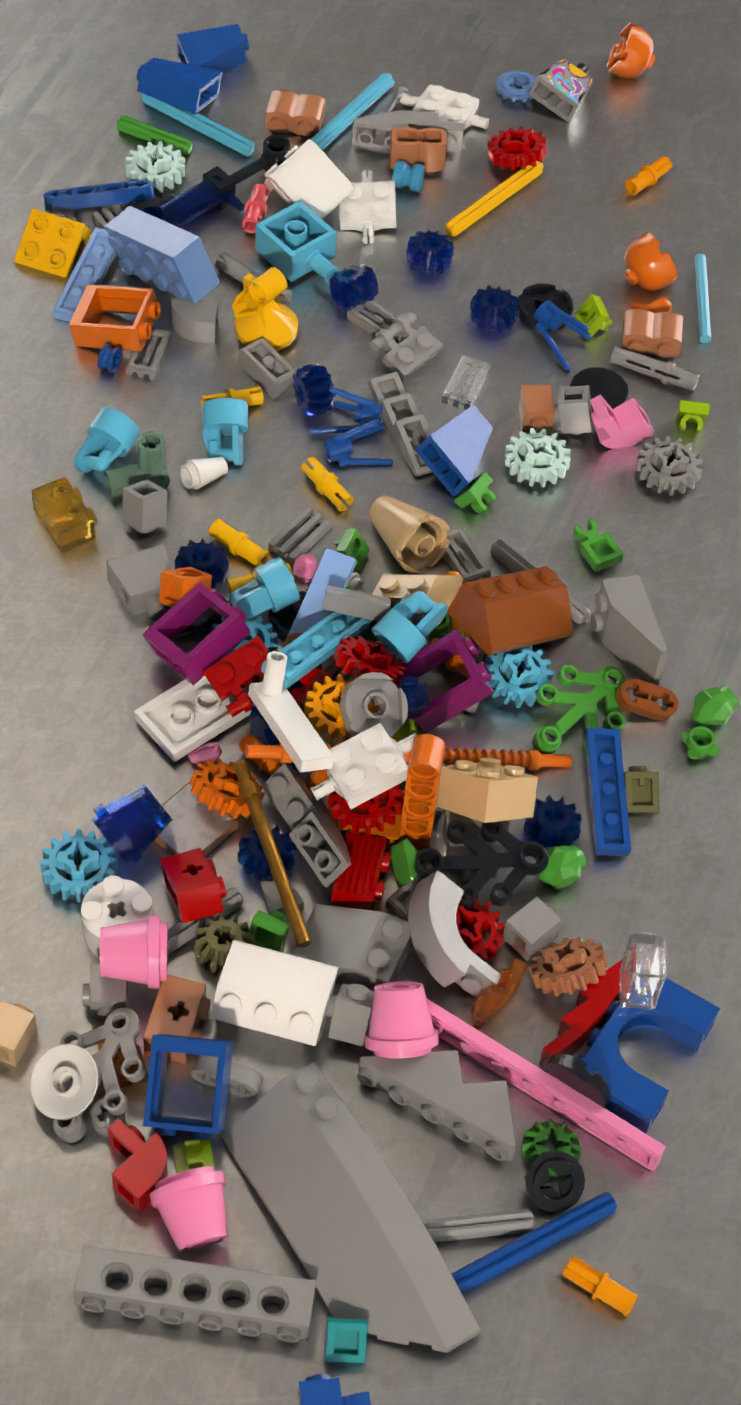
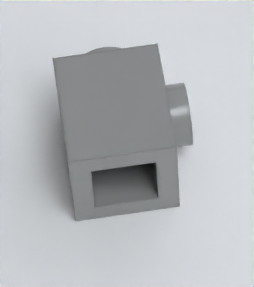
M589 385L559 387L558 404L554 405L555 423L560 422L561 434L579 435L591 432L592 406Z
M148 479L124 487L122 521L141 533H149L158 527L166 525L167 490Z
M535 897L506 921L503 936L526 961H529L539 953V949H544L558 937L562 920L551 905L544 904L538 897Z
M100 963L90 964V984H83V1006L90 1007L91 1019L105 1022L112 1011L128 1007V981L100 977Z
M343 984L337 996L331 995L326 1016L332 1017L328 1038L364 1046L365 1034L369 1032L374 991H370L366 986L360 984Z

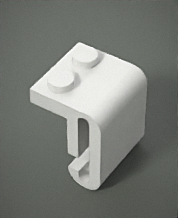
M310 139L300 147L295 145L284 156L286 160L280 166L275 164L264 174L266 180L263 184L268 187L267 190H270V193L275 190L289 206L301 201L321 219H324L354 191L351 182L317 144Z

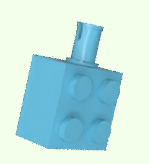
M301 201L256 224L255 250L275 268L279 269L291 282L312 270L321 276L326 283L333 282L339 275V269L329 262L335 258L337 232Z

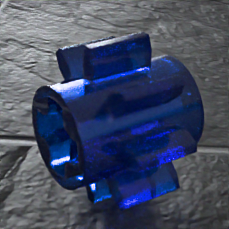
M417 675L401 677L402 685L396 687L398 689L401 688L406 695L408 703L407 718L422 717L421 708L429 707L427 683H417Z

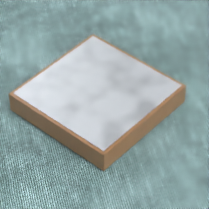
M188 782L142 821L140 826L145 834L170 855L201 848L206 857L238 829V821L228 813L220 816L217 809L209 811L205 802L199 803L197 801L199 795L191 793L192 785Z

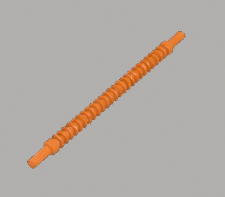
M281 743L280 745L246 744L245 746L246 758L279 759L281 763H292L291 758ZM329 743L325 744L328 749L333 748ZM447 747L444 751L442 765L450 766L452 764L455 765L456 760L480 763V758H493L500 760L501 766L513 765L537 771L540 767L570 768L572 766V756L566 754H541L539 750H527L525 753L522 749L517 753L514 749L509 750L508 753L505 749H501L498 753L497 749L494 748L491 752L486 748L482 749L481 752L478 748H474L472 752L469 748H465L462 752L459 747L455 748L454 751ZM411 751L404 754L405 762L408 765Z

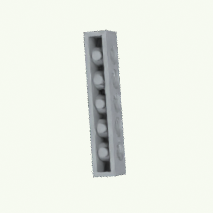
M85 1245L83 1246L74 1286L76 1305H81L84 1310L98 1313L103 1312L104 1309L120 1311L123 1316L129 1318H142L143 1315L159 1317V1320L168 1324H181L182 1321L198 1323L201 1328L207 1330H220L221 1327L233 1328L246 1336H259L260 1333L276 1335L279 1340L285 1342H298L300 1339L308 1340L316 1291L315 1280ZM115 1279H122L128 1283L120 1290H112L108 1287V1284ZM153 1285H161L166 1288V1291L159 1296H152L146 1292ZM191 1291H200L205 1295L199 1302H191L185 1298ZM229 1297H239L244 1303L238 1308H230L224 1304V1301ZM273 1302L279 1304L283 1310L277 1314H269L263 1310V1307Z

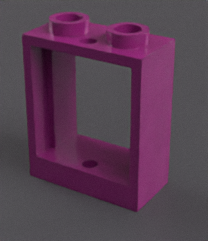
M198 583L142 635L155 655L194 686L205 676L204 670L223 659L251 632L245 623L247 616L236 604L228 605L224 596L217 589L213 588L210 591L203 584ZM211 607L225 620L186 654L172 641Z
M458 629L419 651L407 664L404 662L402 666L406 667V670L398 688H401L406 695L408 711L413 721L426 732L494 693L489 683L492 675L483 661L480 662L477 654L480 653L477 643L471 636L466 638ZM460 653L471 678L428 703L417 678L447 661L450 657Z

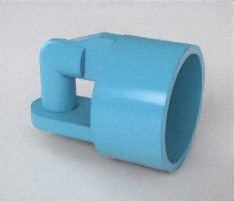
M216 398L205 401L202 404L203 440L208 451V458L222 456L226 462L234 461L235 466L243 465V433L248 431V403L235 398ZM221 436H232L231 448H221Z
M109 407L102 408L87 430L88 438L75 455V468L83 473H88L91 470L105 471L116 457H126L141 434L138 426L120 411Z
M280 557L253 569L255 579L231 592L229 595L231 604H236L247 616L246 620L270 608L275 613L300 601V595L294 579Z
M416 591L410 597L397 603L371 630L380 642L387 645L386 649L388 651L396 652L395 657L402 659L407 664L427 643L425 637L445 617L448 612V606L443 602L437 604L422 591ZM421 609L427 615L414 626L409 619Z

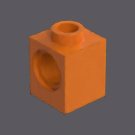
M192 567L161 571L159 603L172 608L198 583L203 584L211 591L212 575Z

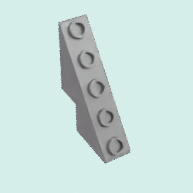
M458 1050L430 1052L429 1054L412 1058L360 1057L357 1078L363 1084L369 1087H378L388 1093L390 1098L396 1103L404 1106L409 1105L420 1111L421 1115L429 1122L434 1124L441 1123L453 1130V1133L459 1139L465 1142H474L483 1147L492 1158L499 1161H513L516 1140L507 1080L462 1084Z

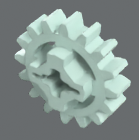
M148 142L147 147L139 144L137 145V151L130 150L129 157L125 158L126 177H130V181L150 180L153 182V189H158L160 192H163L166 186L172 190L174 189V183L181 184L182 177H185V157H181L180 150L173 151V145L171 144L167 147H163L162 142H159L157 145Z
M530 428V433L527 435L523 431H519L518 438L511 437L509 445H506L505 466L510 467V475L518 474V482H522L525 479L529 480V486L531 487L535 482H539L541 487H545L546 481H550L555 485L557 484L558 477L565 478L566 470H569L571 450L565 448L566 441H557V433H553L551 436L546 435V429H542L541 433H536L534 428Z

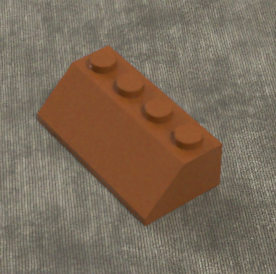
M547 566L465 582L447 612L488 655L568 637L573 633L567 586L558 578L557 573Z

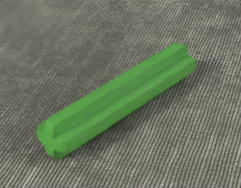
M122 115L117 121V129L120 132L155 145L162 142L163 147L171 144L173 145V151L180 150L181 155L188 156L193 149V142L191 140L131 117Z

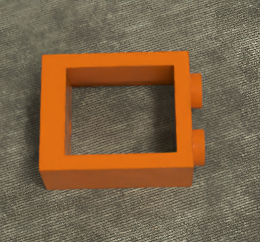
M87 284L69 323L76 347L102 348L108 343L112 345L113 349L120 347L122 350L142 351L146 341L151 337L155 320L160 316V302L156 300L152 288ZM103 312L137 314L133 326L98 324Z

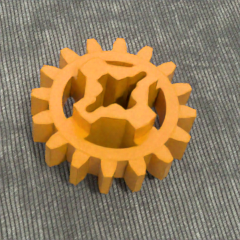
M338 674L336 681H332L329 676H325L324 685L315 682L313 691L307 692L304 714L308 715L307 719L312 726L316 725L315 730L319 735L323 732L327 734L328 742L334 736L339 737L340 743L344 742L346 737H354L345 729V722L342 719L339 705L343 688L346 684L353 681V676L349 681H344L342 674ZM371 698L367 706L371 714L375 715L378 711V705Z

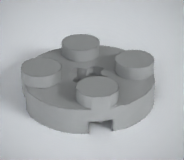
M378 672L366 673L349 682L343 688L340 712L345 722V729L350 735L356 736L381 723L388 736L391 737L405 723L408 714L406 695L401 688L398 689L391 682L393 679L388 675ZM371 698L381 708L375 715L371 714L367 706Z

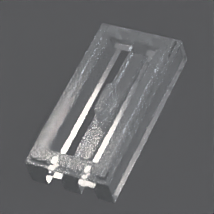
M462 356L442 395V403L447 404L448 401H452L455 407H459L460 404L464 405V410L471 407L489 373L490 364ZM470 365L471 367L458 393H453L466 366ZM477 369H481L468 396L464 397Z

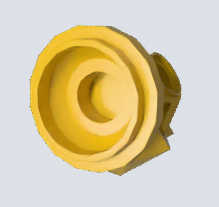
M271 267L258 277H254L250 273L244 276L243 291L236 296L232 303L235 316V333L245 346L260 338H264L278 351L289 346L297 337L299 323L296 314L289 307L274 301L279 294L287 289L285 276L275 267Z

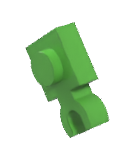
M593 519L588 520V531L582 530L578 524L574 526L573 536L581 543L579 551L595 572L622 562L624 554L608 532L599 535L598 524Z

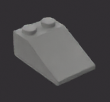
M635 574L602 579L600 591L595 595V613L591 614L593 631L599 633L602 644L640 680L659 685L668 650L640 575Z
M316 904L305 924L312 943L304 948H298L296 943L290 955L339 967L335 983L339 985L360 984L366 986L370 991H374L376 985L396 982L413 943L407 921L380 911Z

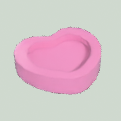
M303 554L296 559L293 574L298 582L311 583L319 565L313 555Z
M208 743L190 752L188 757L196 765L199 763L204 765L208 759L214 763L220 757L222 750L219 743Z

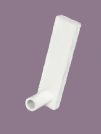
M277 651L268 653L263 682L250 683L249 697L299 772L332 768L334 756L292 695L283 687L287 656Z

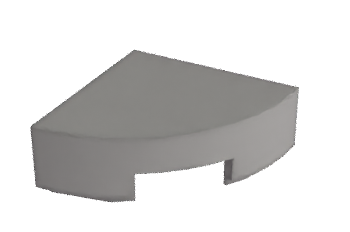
M275 881L260 882V889L269 915L273 910L286 914ZM292 888L299 909H304L302 897Z

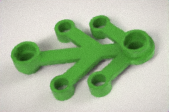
M569 664L564 665L557 674V680L562 686L571 687L574 684L593 686L594 688L589 693L560 691L549 683L543 684L536 693L537 701L543 706H550L552 704L574 706L553 726H543L535 733L532 744L534 749L539 750L541 754H553L561 745V736L583 716L585 732L587 728H599L597 703L603 697H605L607 715L603 721L604 728L621 730L625 726L626 720L623 714L619 712L615 692L626 681V677L620 669L614 666H604L597 673L580 672L575 666ZM564 672L569 673L572 679H567ZM608 677L611 678L615 682V684L609 682ZM543 691L550 693L551 699L546 698ZM610 719L616 720L618 722V726H614L611 723ZM545 734L549 735L554 742L548 741ZM584 737V739H583V741H582V744H583L584 749L586 750V747H585V737Z

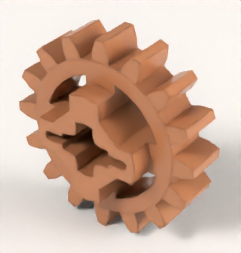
M577 937L576 939L564 938L561 944L551 942L550 947L547 949H539L540 956L532 957V965L529 966L535 988H541L543 994L553 990L554 995L559 996L561 993L573 995L575 989L578 988L585 991L587 990L588 983H599L598 976L606 975L605 967H608V962L601 943L595 944L592 938L583 942L582 937Z

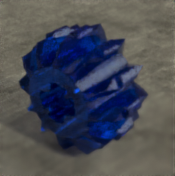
M427 229L425 233L417 231L415 236L410 237L406 249L407 262L410 263L412 270L419 269L420 275L425 272L430 273L431 276L435 272L443 274L445 269L450 268L453 262L454 247L453 242L449 239V235H441L440 230L431 232Z
M364 264L343 268L342 271L336 272L329 280L332 299L335 301L336 306H342L343 308L350 306L355 308L358 305H365V302L372 301L374 296L379 293L376 274L373 272L372 267L365 266Z
M488 285L485 290L478 289L470 302L471 321L477 324L478 329L487 328L488 333L491 330H496L501 334L503 329H511L513 323L518 318L517 297L511 294V289L503 291L500 285L498 288H492Z
M318 363L305 365L303 368L297 369L296 373L293 374L294 382L292 386L295 391L294 396H296L297 405L301 406L302 412L309 416H318L330 411L335 406L336 394L329 391V388L334 387L335 384L332 383L331 374L327 372V368Z
M202 537L199 543L189 540L187 547L180 546L178 556L175 559V569L192 567L212 575L211 589H213L216 583H224L227 571L229 570V561H227L224 548L218 547L215 540L206 543Z
M548 795L545 798V802L536 798L533 817L524 818V834L530 835L529 841L538 842L545 849L547 847L573 845V841H577L580 836L582 822L581 814L575 813V803L565 805L563 796L558 801H554Z
M276 825L271 831L287 873V870H292L295 865L296 846L291 842L289 832L280 834V828ZM249 828L247 837H242L239 841V852L237 853V860L242 865V871L245 875L254 874L256 883L262 877L267 878L268 881H274L257 831Z

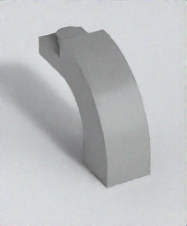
M436 870L416 884L410 899L408 925L412 943L421 962L439 984L445 988L451 983L456 982L463 990L476 998L495 987L501 974L474 954L462 940L456 924V911L464 890L439 870Z

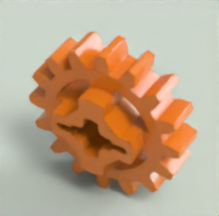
M208 759L204 765L199 763L189 783L192 785L191 793L199 795L197 801L199 803L205 802L209 811L213 809L219 810L220 816L228 813L234 819H237L240 813L245 818H249L248 806L242 802L238 791L240 784L233 767L234 762L230 761L227 765L221 759H217L214 764ZM251 775L253 781H255L257 776ZM258 783L259 788H260V791H261L263 784ZM261 791L262 797L260 801L262 802L265 793Z

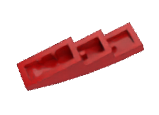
M635 951L608 968L606 975L598 976L599 983H588L587 990H579L575 1004L577 1007L561 1018L557 1033L559 1037L543 1047L539 1062L541 1067L556 1053L572 1056L590 1038L597 1027L600 1028L605 1021L604 1017L614 1000L619 1002L626 981L634 973L639 957Z

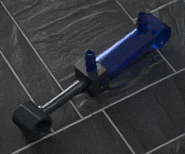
M281 135L268 136L264 139L261 157L230 176L216 166L202 174V182L159 207L148 206L141 211L183 230L185 229L182 226L214 207L223 210L230 205L232 208L242 211L245 205L236 196V185L262 169L267 172L275 164L280 166L286 160L284 156L290 151V141Z

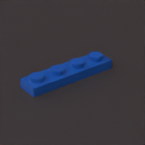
M587 728L584 736L595 855L629 856L631 841L620 729Z

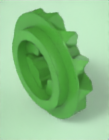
M552 1118L541 1123L536 1121L525 1132L521 1149L523 1158L529 1167L530 1162L538 1158L542 1152H549L547 1147L542 1146L547 1144L550 1136L553 1137L555 1145L562 1147L557 1148V1150L573 1156L579 1162L582 1146H580L577 1132L574 1133L569 1129L566 1122L561 1124L554 1122ZM550 1167L548 1168L549 1177L563 1176L557 1175L553 1170L550 1169Z

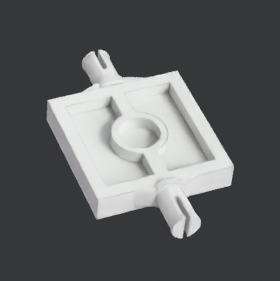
M429 84L425 92L418 97L403 93L400 99V104L414 107L412 111L439 113L438 120L464 124V130L471 125L486 130L489 125V118L475 115L479 106L478 98L471 97L466 93L454 92L439 85Z
M364 170L361 174L362 182H352L354 191L340 203V230L363 231V243L368 244L369 236V243L372 244L374 242V231L396 228L395 181L373 182V172L368 170L367 177L366 170Z
M378 723L329 749L334 756L332 768L327 769L329 779L314 787H310L314 797L318 801L322 797L336 791L337 794L345 799L349 808L353 809L404 782L407 779L408 771L404 754L411 751L413 740L417 736L416 733L396 742L388 736L382 724Z

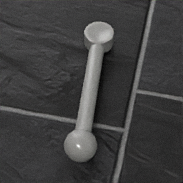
M402 86L397 89V96L386 112L394 110L403 93L408 94L406 87Z

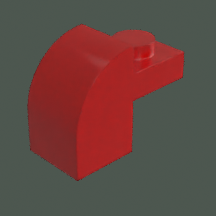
M118 1118L107 1128L109 1145L126 1161L112 1173L113 1189L140 1214L151 1204L149 1194L156 1190L155 1184L167 1178L166 1148L157 1133L146 1141L143 1134L135 1126L129 1125L127 1127Z

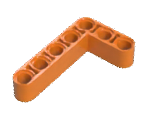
M421 734L414 738L407 771L401 815H395L394 825L387 822L384 823V832H380L376 827L371 828V836L387 839V852H390L389 847L405 838L409 839L418 851L423 848H430L445 749L443 740L437 736ZM340 818L334 819L344 839L347 831L352 832V826L348 825L342 829L340 827ZM360 828L357 832L359 834L364 833L366 835L365 829Z

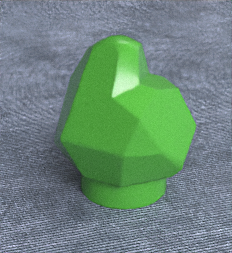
M726 684L720 688L704 689L694 698L691 718L695 724L702 727L726 725L733 715V710L739 707L740 704Z
M575 845L550 847L546 850L549 862L546 869L538 875L542 882L558 890L571 885L581 877V870L586 866V859L580 848Z

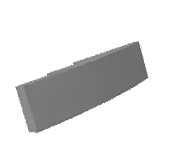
M398 372L371 378L368 386L376 404L383 405L382 418L403 458L416 477L431 473L432 470L415 451L431 434L424 414L418 413L411 393L405 392Z

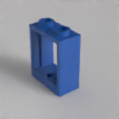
M168 1034L152 1035L143 1126L154 1127L153 1134L157 1133L164 1136H176V1130L191 1131L190 1138L213 1140V1134L224 1132L233 1041ZM168 1052L218 1057L212 1121L161 1115Z

